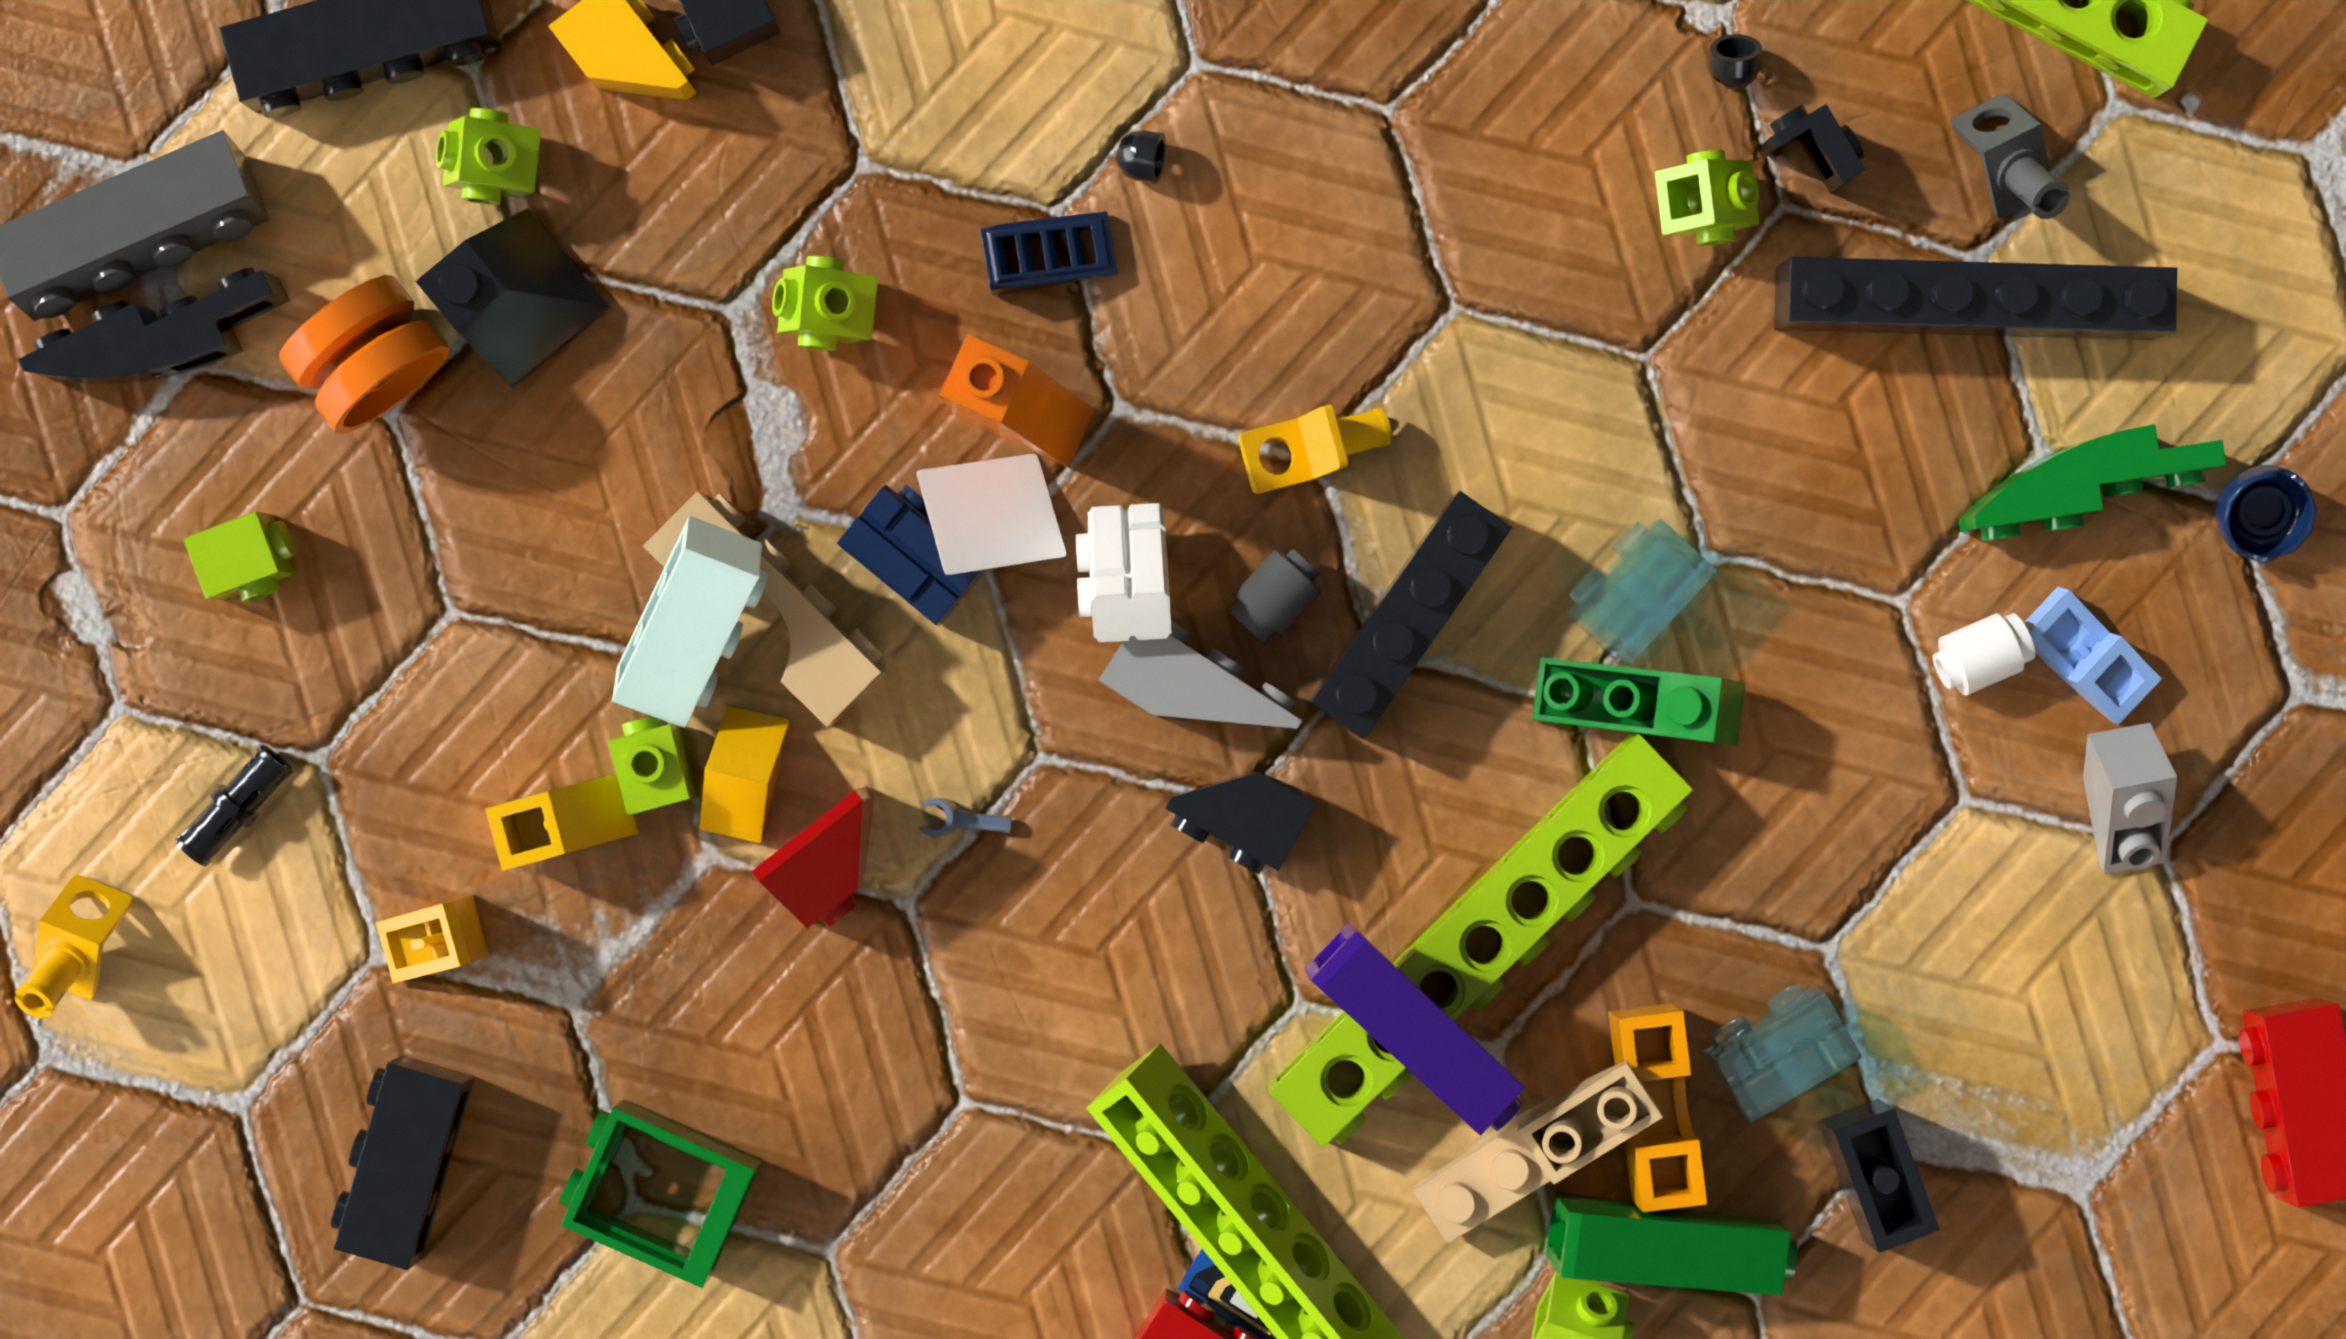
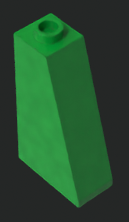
M1553 1192L1545 1255L1562 1278L1783 1296L1785 1278L1792 1279L1795 1275L1798 1247L1796 1240H1790L1791 1231L1775 1220L1682 1208L1642 1212L1634 1202Z

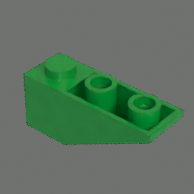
M1540 657L1532 720L1738 746L1746 683L1719 677Z

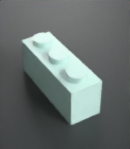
M688 517L617 666L612 702L685 728L695 706L706 708L718 679V672L713 670L720 656L729 659L738 644L743 623L739 622L738 619L745 605L751 608L756 607L764 591L768 572L760 569L762 543L695 517Z

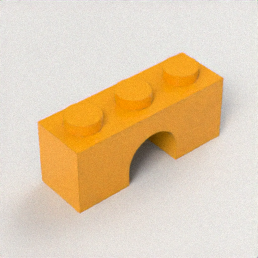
M1669 1003L1608 1011L1615 1065L1627 1060L1663 1113L1662 1119L1624 1141L1631 1200L1642 1212L1707 1205L1700 1141L1694 1135L1686 1098V1076L1691 1075L1683 1010Z

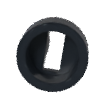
M1741 34L1725 35L1714 40L1710 45V69L1714 79L1731 90L1745 88L1756 79L1761 67L1762 46L1760 42L1753 37Z
M1142 130L1131 132L1122 138L1116 154V161L1126 177L1153 184L1159 181L1166 149L1164 133Z

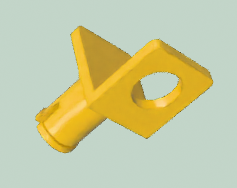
M1331 404L1319 407L1296 419L1248 430L1238 436L1251 489L1255 494L1273 491L1329 475L1348 466V455L1377 447L1384 448L1390 445L1392 439L1388 417L1380 407L1373 408L1368 412L1336 419L1334 408ZM1268 439L1282 441L1291 452L1290 467L1283 474L1274 475L1262 467L1259 460V451L1262 444Z
M73 876L39 920L34 970L15 992L17 995L14 998L18 1007L28 1015L42 1019L48 1018L54 1013L55 1007L67 991L85 999H92L98 988L103 944L131 908L132 896L85 876ZM82 898H95L104 902L109 911L101 918L88 920L75 915L70 906L76 900Z

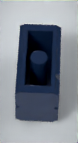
M885 484L837 542V545L936 626H940L962 598L986 571L985 569L953 575H946L944 573L924 500L906 484L898 494Z

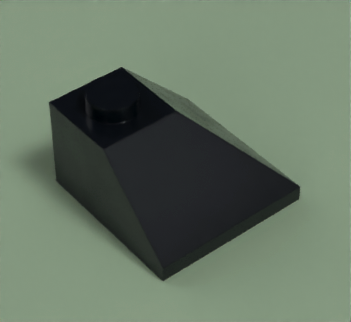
M528 208L464 240L415 281L454 329L512 388L517 386L610 308L609 304Z

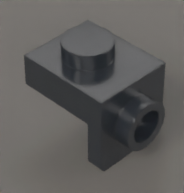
M1802 104L1769 124L1774 135L1760 146L1766 157L1799 139L1830 193L1852 181L1865 171L1860 162L1864 158V152L1858 138L1847 125L1839 126L1827 104L1808 114Z

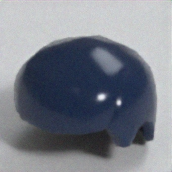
M2259 465L2238 472L2223 487L2216 505L2215 518L2219 534L2230 549L2236 554L2268 563L2276 560L2279 556H2286L2296 551L2312 534L2318 507L2309 485L2297 474L2275 465Z

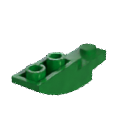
M2153 424L2115 432L2069 446L2030 464L2005 479L1981 497L1959 519L1960 532L1980 529L1982 541L2021 536L2019 523L2043 520L2045 532L2084 526L2082 514L2103 510L2101 485L2104 497L2142 492V479L2165 476L2167 488L2206 482L2205 470L2226 466L2223 440L2159 449L2156 426Z

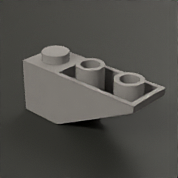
M1172 620V634H1169L1167 639L1137 640L1135 636H1130L1128 641H1123L1098 679L1149 714L1155 716L1295 729L1302 722L1301 719L1291 714V711L1297 704L1296 701L1266 682L1259 692L1237 678L1243 667L1211 647L1205 657L1184 644L1190 632Z

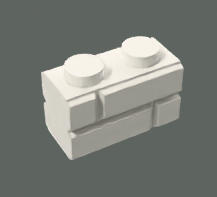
M1159 503L1130 505L1128 510H1124L1121 505L1092 507L1087 512L1088 533L1076 534L1078 572H1090L1089 578H1077L1079 617L1092 616L1093 636L1098 642L1128 641L1130 636H1135L1137 640L1167 639L1169 634H1172L1164 508Z

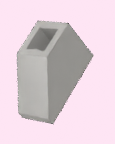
M2151 723L2087 734L2083 780L2099 865L2103 874L2125 870H2141L2152 865L2166 863L2177 775Z

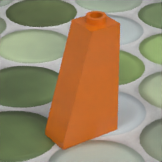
M968 333L939 394L954 416L1067 468H1070L1095 413V409L1031 362Z

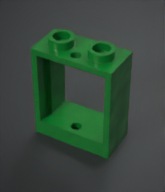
M623 1099L612 1108L611 1113L601 1110L590 1129L585 1145L593 1148L594 1151L585 1171L583 1172L575 1168L566 1183L559 1204L568 1207V1210L560 1226L703 1288L713 1274L762 1160ZM628 1127L726 1170L691 1250L593 1207Z

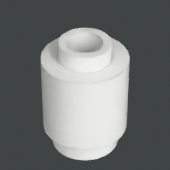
M1995 613L1940 637L1938 640L1939 652L1933 654V663L1939 678L1948 689L1956 687L1960 693L1967 696L2024 670V663L2034 660L2036 654L2031 635L2021 618L2015 613L2004 617Z

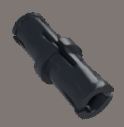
M261 745L257 749L258 752L227 785L218 784L210 793L213 801L182 834L175 838L177 846L192 860L202 866H208L212 862L211 859L242 826L250 827L258 819L256 810L294 772L287 761L271 748Z

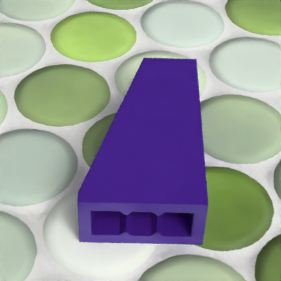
M1349 921L1305 967L1310 980L1480 1136L1490 1126L1495 1131L1503 1128L1521 1108L1522 1102L1517 1096L1525 1087Z

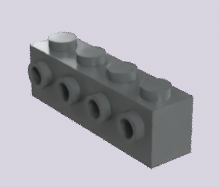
M221 130L0 225V279L7 298L33 321L41 318H54L69 312L74 304L99 293L122 290L129 286L134 278L155 269L180 265L189 260L193 253L220 241L228 242L246 236L253 227L269 221L270 218L247 157L226 132Z

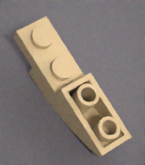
M1626 1060L1552 1096L1513 1118L1500 1130H1493L1469 1145L1467 1152L1417 1182L1412 1191L1449 1244L1549 1181L1553 1185L1662 1119L1663 1113Z

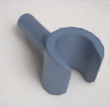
M946 798L928 799L922 803V805L941 806L947 815L946 823L940 829L920 826V830L926 835L943 836L954 832L956 829H978L1010 833L1011 817L959 810L952 800Z

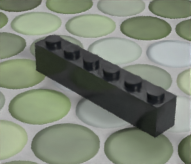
M1789 257L1776 266L1774 330L2155 340L2176 332L2178 268Z

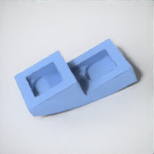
M2057 587L2024 622L2031 635L2035 653L2080 696L2114 724L2119 725L2162 679L2122 636L2110 633L2068 589Z

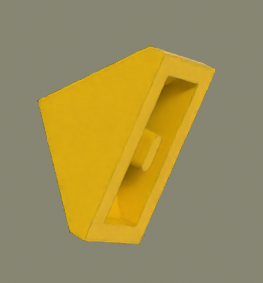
M730 705L727 706L704 771L700 830L763 843L791 719Z
M473 895L376 922L393 983L464 966L490 956Z

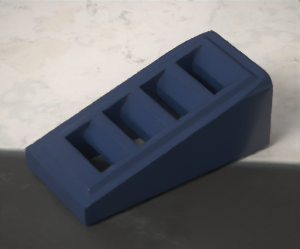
M1107 211L1013 222L980 228L989 285L993 296L1118 275ZM1091 229L1097 263L1084 265L1079 231ZM1066 233L1071 267L1059 268L1054 235ZM1041 237L1046 270L1034 271L1028 239ZM1016 241L1021 273L1008 274L1003 243Z

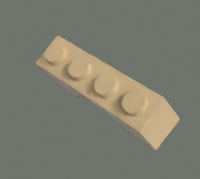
M696 491L643 547L665 567L689 516L749 538L739 528L747 519L721 493L711 500L707 495ZM764 538L760 542L762 543L760 569L768 572V578L763 594L781 612L790 638V654L781 683L826 727H832L886 673L876 663L883 655V652L857 627L848 635L831 618L838 608L811 582L802 590L785 573L792 566V563L768 539Z

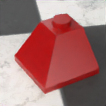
M867 786L854 790L751 871L758 881L807 929L820 919L829 929L859 905L852 897V894L864 885L874 795Z

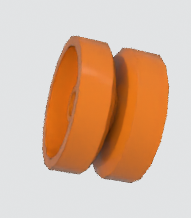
M385 274L369 279L348 290L302 324L286 341L279 353L280 363L300 388L321 387L315 399V407L335 433L345 434L361 428L393 409L423 386L442 367L450 355V346L431 322L422 320L409 322L414 312V300L395 276Z

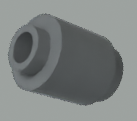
M1291 549L1285 557L1276 550H1273L1236 590L1233 595L1237 600L1227 611L1265 645L1275 633L1281 637L1321 593L1313 584L1320 573L1294 549Z

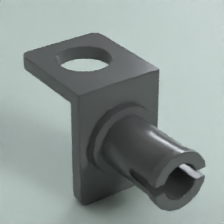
M2001 94L1951 119L1952 130L1981 156L1994 214L1999 218H2005L2028 206L2032 213L2040 219H2049L2057 216L2064 210L2070 199V193L2065 192V190L2069 188L2063 181L2051 174L2041 124L2006 94ZM2003 116L2010 119L2006 126L1996 131L1982 132L1975 129L1978 123L1990 117Z

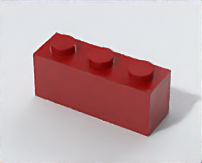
M2312 998L2242 1011L2245 1028L2239 1031V1047L2244 1062L2247 1066H2252L2256 1091L2250 1094V1108L2256 1126L2264 1131L2267 1154L2261 1157V1169L2267 1188L2270 1192L2275 1193V1198L2297 1208L2346 1199V1038L2340 1005L2335 1002Z

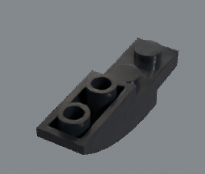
M245 268L222 278L218 282L220 290L200 300L196 296H187L169 303L160 310L163 318L159 320L154 310L135 303L129 305L128 301H118L106 305L91 315L93 323L73 333L70 329L66 328L46 334L33 343L36 351L17 360L25 372L47 378L81 383L113 384L140 382L179 375L212 365L243 352L244 350L233 328L290 300L278 277L263 270L255 272L254 268Z

